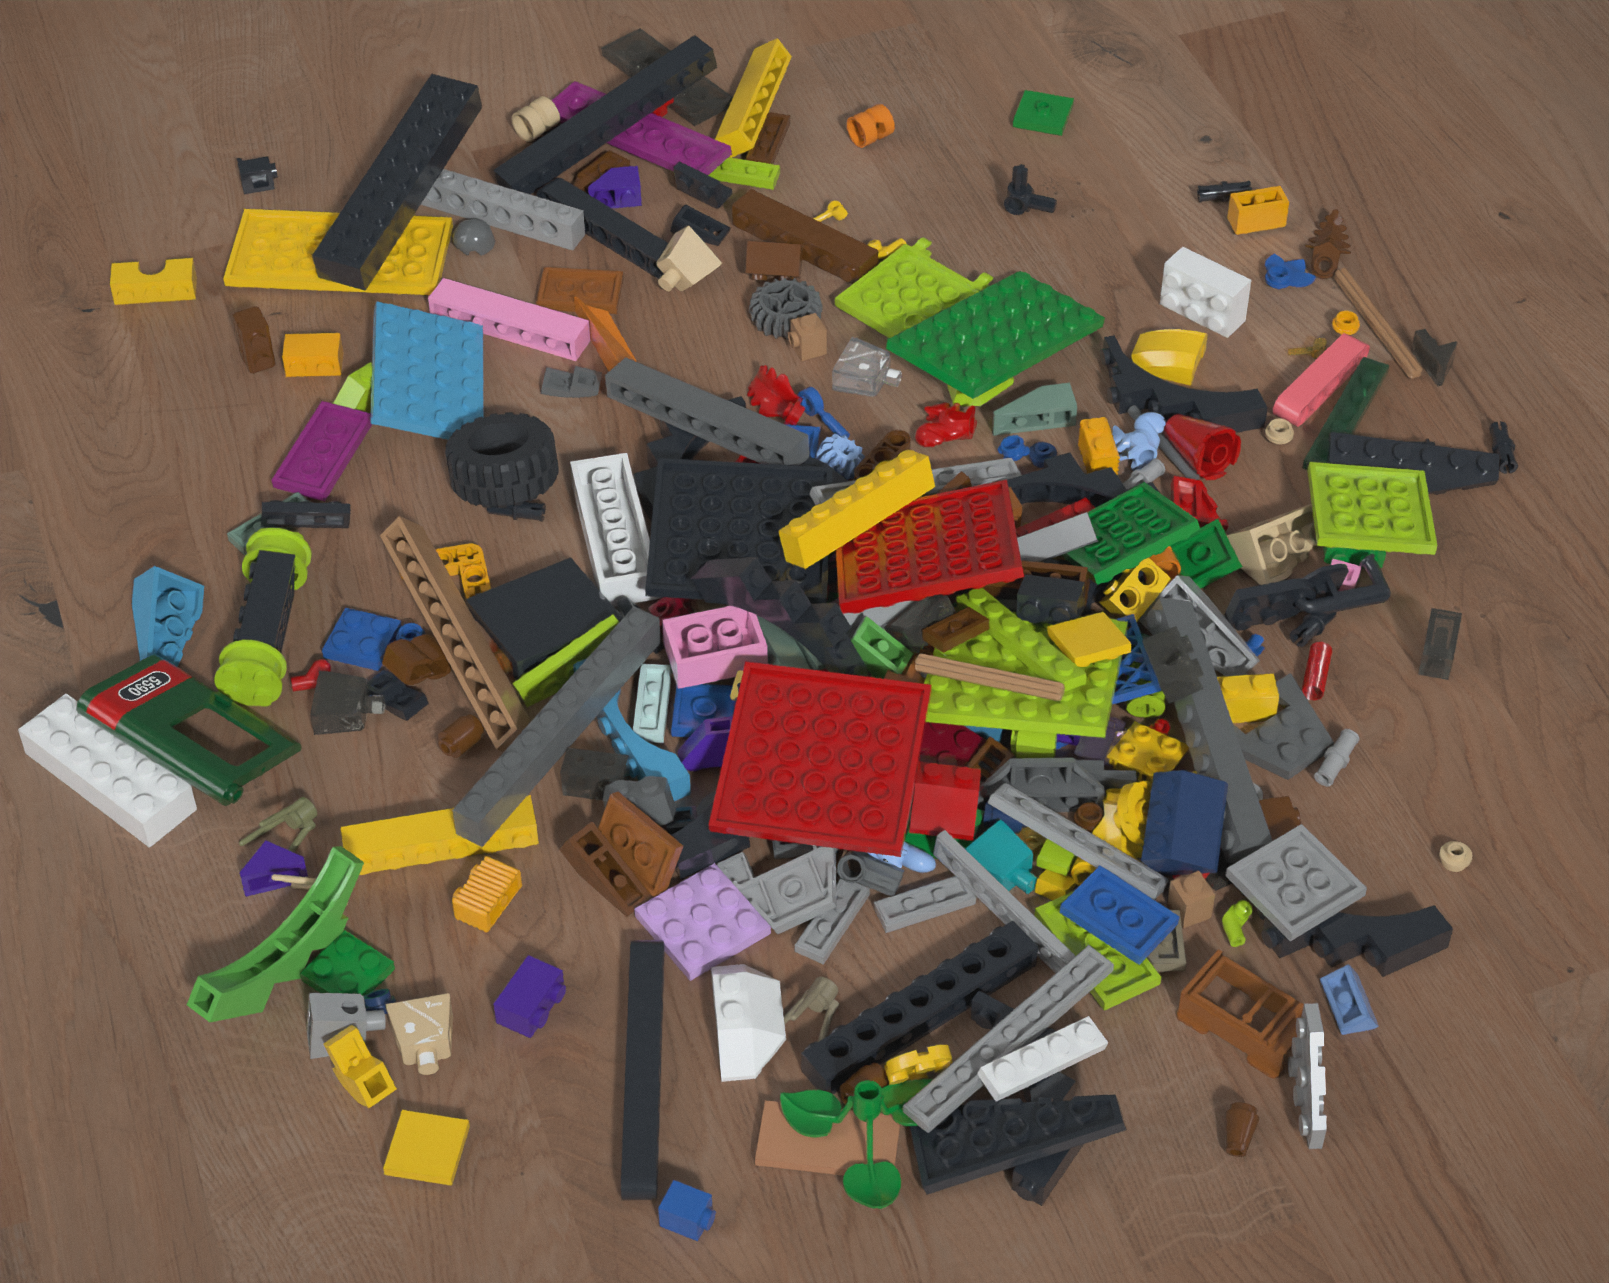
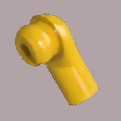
M899 238L888 246H881L880 240L877 239L868 242L867 245L878 250V259H886L907 243L904 239Z

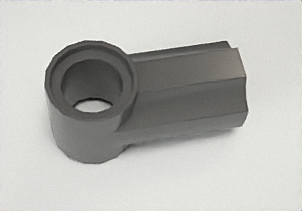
M851 850L846 852L841 858L837 867L838 875L845 882H857L888 896L896 895L905 871L873 858L866 852ZM848 859L857 860L861 864V872L850 870L847 864Z

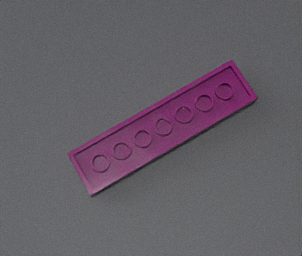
M574 81L551 101L555 104L560 114L559 123L563 124L606 94ZM650 113L607 142L673 172V167L680 161L709 175L732 155L731 146L653 113Z

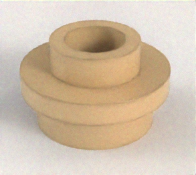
M1281 418L1272 420L1265 430L1266 438L1275 444H1286L1293 439L1294 435L1291 423Z
M1450 841L1441 847L1439 857L1442 865L1447 870L1459 872L1470 865L1472 852L1464 843Z

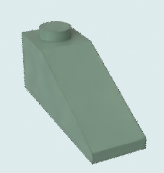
M1070 383L1041 386L994 411L993 436L1076 426L1077 403Z

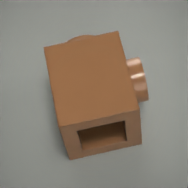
M816 313L791 320V332H788V340L801 361L827 354V329Z
M1200 871L1189 875L1184 874L1170 882L1167 905L1170 910H1180L1181 925L1184 929L1212 917L1215 893Z

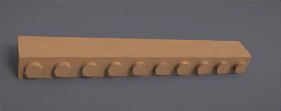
M399 516L380 537L495 748L505 752L529 725L531 720L424 528Z

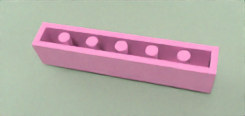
M443 278L428 297L431 314L483 325V334L577 361L591 341L589 320Z

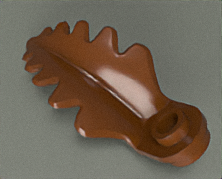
M1334 209L1330 215L1325 216L1327 222L1319 223V227L1322 230L1314 231V234L1319 237L1309 238L1308 241L1312 243L1305 245L1307 248L1314 249L1311 271L1319 279H1329L1334 276L1335 271L1338 269L1340 254H1351V251L1344 249L1350 248L1351 245L1342 241L1347 240L1349 236L1342 234V232L1346 231L1347 227L1340 224L1344 219L1339 216L1337 209ZM1327 262L1330 267L1328 270L1323 271L1319 268V264Z

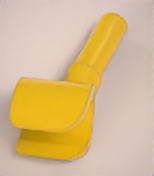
M834 200L828 205L827 211L813 219L821 222L833 216L836 220H843L848 212L839 201Z

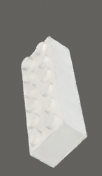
M627 453L571 461L572 488L596 587L613 606H618L617 602L623 597L629 598L634 603L660 599V597L645 596L650 539Z
M64 694L18 729L25 753L149 848L197 810L191 785L78 714L76 711L78 702L68 694Z

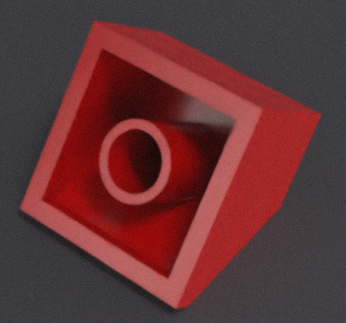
M919 761L914 786L909 833L937 836L946 830L953 838L973 841L981 769Z

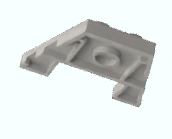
M812 845L813 851L758 877H754L744 852L717 864L720 870L777 934L836 907V848Z

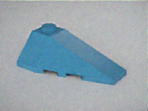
M156 566L134 579L132 610L140 661L156 654L178 667L183 656L182 650L186 642L190 640L193 634L191 630L195 621L200 618L203 611L204 585Z

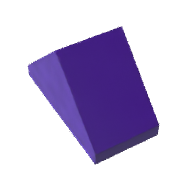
M265 841L239 872L245 897L291 886L292 883L272 880L273 874L308 877L304 857L269 841Z

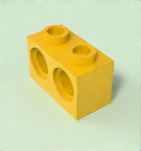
M1150 558L1141 561L1135 568L1124 570L1117 581L1115 579L1112 580L1103 590L1105 596L1099 603L1117 619L1134 614L1137 622L1171 581V578ZM1140 570L1143 571L1147 577L1145 585H1143L1138 579V573ZM1122 592L1129 599L1127 607L1123 606L1120 602Z

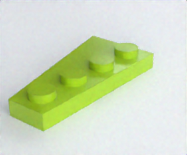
M611 615L599 622L594 628L581 637L574 639L568 646L555 655H551L539 666L523 674L520 679L512 683L523 703L529 707L556 694L574 674L573 664L587 659L618 625L619 621L616 617Z

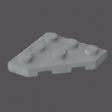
M1318 1003L1304 1004L1301 1018L1296 1019L1297 1037L1292 1038L1293 1057H1288V1073L1290 1077H1295L1296 1082L1293 1088V1098L1295 1106H1300L1302 1115H1299L1301 1136H1306L1308 1149H1321L1327 1130L1326 1115L1323 1114V1095H1326L1325 1067L1321 1066L1324 1031Z

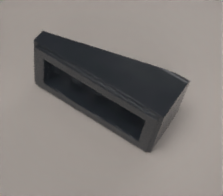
M685 204L673 219L670 232L675 234L689 225L703 242L719 246L731 228Z

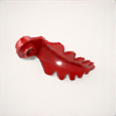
M766 365L760 366L756 376L748 386L749 392L747 396H754L750 401V405H761L758 413L765 417H781L785 420L784 424L796 425L806 409L800 405L803 398L794 393L785 374H780L777 378L773 367L768 371Z

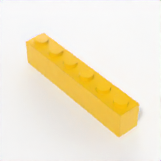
M778 38L754 49L715 140L731 146L732 155L729 156L730 158L754 147L792 58Z
M913 450L903 451L895 459L878 466L877 470L866 477L857 479L853 485L845 490L836 492L829 500L812 507L808 513L791 520L787 526L778 531L786 562L806 569L933 489L935 483L929 456Z
M531 795L526 796L483 847L456 834L453 817L454 808L340 827L343 848L364 862L359 875L389 869L395 870L418 864H430L454 858L460 859L465 856L494 853L512 848H525L530 845L539 844Z

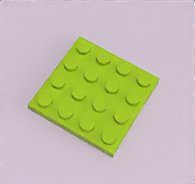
M1309 462L1307 472L1317 546L1435 555L1437 540L1425 471Z

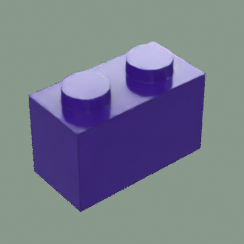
M528 955L493 1004L496 1023L531 1038L538 1028H542L545 1025L549 1011L554 1004L560 1003L565 995L566 986L564 985L563 970Z

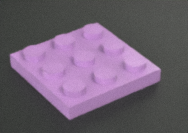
M715 863L634 909L635 917L655 940H664V951L689 981L771 934V926Z

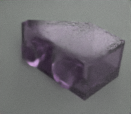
M1110 716L1105 738L1081 736L1074 754L1087 760H1104V766H1110V759L1107 758V755L1127 732L1128 729L1124 727L1126 722Z

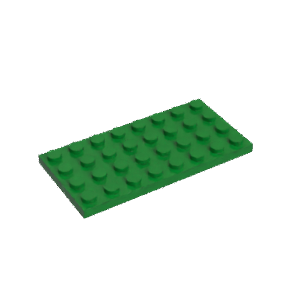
M1018 271L887 339L886 349L974 399L1103 327L1105 317L1096 313L1094 309L1074 301L1072 297L1054 290L1050 285L1032 278L1030 274Z

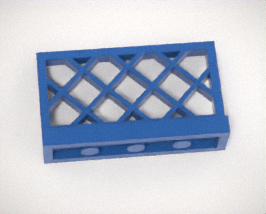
M1134 614L1116 619L1128 622L1127 627L1131 626L1127 631L1126 638L1135 647L1130 653L1122 655V658L1125 659L1120 664L1118 678L1122 674L1131 677L1126 682L1117 680L1116 688L1119 690L1114 693L1112 705L1161 691L1158 677ZM1133 661L1142 663L1138 669L1129 667ZM1140 679L1151 681L1143 685H1136Z

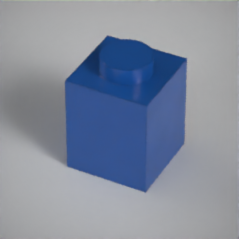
M673 1180L658 1207L660 1227L695 1241L699 1240L704 1230L708 1231L711 1228L716 1215V1211L713 1210L711 1194Z

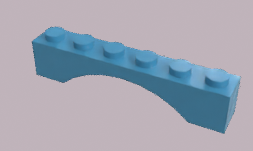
M586 659L573 664L574 673ZM620 689L596 717L604 736L609 735L612 739V746L617 756H623L630 776L632 778L637 777L638 780L648 776L667 778L674 802L691 795L690 774L677 755L645 741L625 722L618 708Z

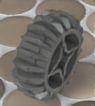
M774 278L773 283L764 282L763 287H757L756 292L752 293L751 305H749L753 325L757 326V330L764 331L766 336L773 334L775 339L782 336L787 340L788 332H791V320L816 313L819 319H821V297L819 292L815 291L814 286H807L806 281L799 283L796 278L792 281L786 278L778 281Z

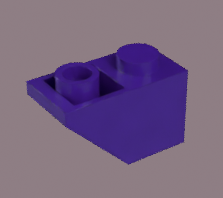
M638 166L611 168L588 187L589 195L612 209L642 206Z
M733 716L704 720L678 749V758L686 770L694 772L703 768L722 767Z

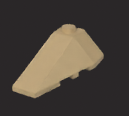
M1312 504L1228 534L1227 536L1243 566L1241 569L1260 585L1279 582L1288 578L1293 573L1292 569L1298 563L1303 562L1308 557L1307 553L1317 545Z

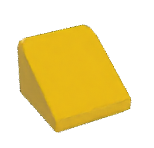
M1046 869L1036 881L1035 893L1055 900L1072 892L1076 884L1074 878Z

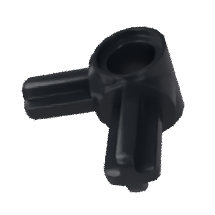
M1023 164L1014 166L1012 182L1008 185L1007 196L1004 200L1006 211L1013 215H1021L1024 212H1029L1032 208L1053 213L1056 209L1057 200L1034 194V189L1027 183L1028 169Z

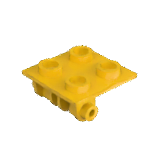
M1135 721L1110 751L1107 758L1110 759L1109 764L1113 765V769L1136 771V775L1139 772V781L1142 782L1146 778V781L1152 783L1155 772L1173 771L1187 753L1189 747L1175 738Z

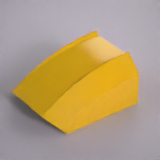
M1180 329L1146 332L1140 334L1131 357L1135 364L1158 378L1191 386L1197 366L1206 351L1208 334Z

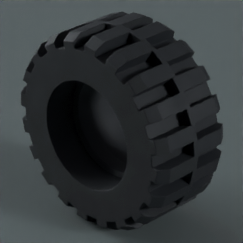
M505 412L502 415L497 413L489 414L490 416L485 418L481 416L474 419L471 423L463 424L461 429H456L445 446V455L451 487L457 496L465 502L468 501L471 505H482L484 508H492V506L507 508V505H521L524 501H532L539 494L543 495L557 479L559 466L553 432L546 423L535 416L529 417L528 414L524 413L516 415L513 412Z

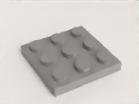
M1302 824L1228 867L1226 877L1289 941L1294 940L1365 896L1367 887Z

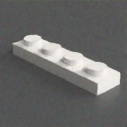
M1088 1016L980 1067L977 1075L997 1102L1103 1051L1108 1042Z

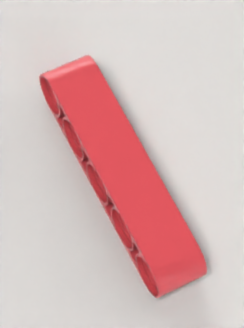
M1343 333L1278 397L1273 407V415L1289 421L1296 427L1301 426L1364 363L1370 346Z

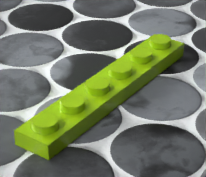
M983 588L971 590L957 597V608L963 610L970 607L989 619V630L986 632L1042 679L1063 683L1065 685V692L1086 684L1085 671Z

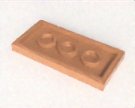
M765 1100L755 1156L756 1166L844 1176V1173L850 1166L858 1163L867 1164L866 1122L859 1120L853 1110L848 1112L841 1123L832 1124L830 1134L814 1138L799 1134L788 1124L783 1115L780 1102ZM880 1113L873 1120L874 1164L878 1162H890L894 1166L896 1164L901 1125L897 1124L890 1114L883 1115Z

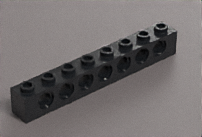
M1014 921L1003 927L995 928L989 936L978 943L973 942L969 944L962 953L954 958L945 959L930 973L918 976L909 986L899 992H892L877 1006L865 1009L853 1021L836 1027L829 1036L821 1041L809 1044L801 1052V1072L817 1090L835 1094L840 1091L841 1085L864 1065H870L871 1063L881 1065L972 1006V999L978 991L989 996L1035 967L1037 964L1038 946Z

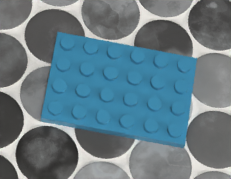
M377 301L374 307L370 424L449 440L456 429L460 430L463 424L471 423L474 419L481 416L484 418L483 325Z

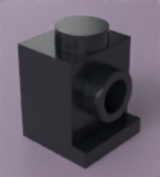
M268 156L242 161V158H237L244 195L275 189L273 179L278 178L275 163H270Z

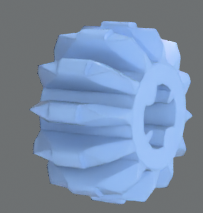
M834 433L831 437H826L821 442L815 459L827 463L846 480L854 479V470L865 456L862 454L863 448L855 445V440L850 441L846 435L840 437Z

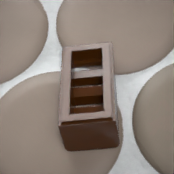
M990 736L965 767L981 769V775L988 780L1009 759H1014L1015 755ZM990 753L1001 763L999 765L995 764L986 755ZM982 761L994 770L993 773L990 774L978 764Z

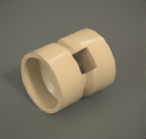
M545 96L537 98L530 103V106H525L512 115V124L515 131L526 142L535 140L560 122L558 109Z

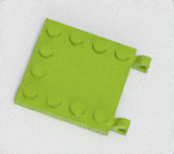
M922 237L912 247L907 244L901 246L835 297V306L886 337L891 338L989 287L988 283L993 280V277L984 272L974 282L966 279L930 258L931 252L927 250V247L932 242Z

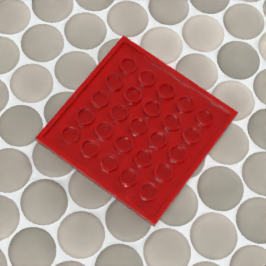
M1007 480L917 498L836 549L839 605L842 613L856 614L870 608L890 607L896 603L909 600L920 601L926 597L939 594L950 595L958 590L968 588L979 589L988 584L998 582L1009 583L1017 578L1024 577Z
M745 661L710 816L709 831L901 857L932 694V685Z

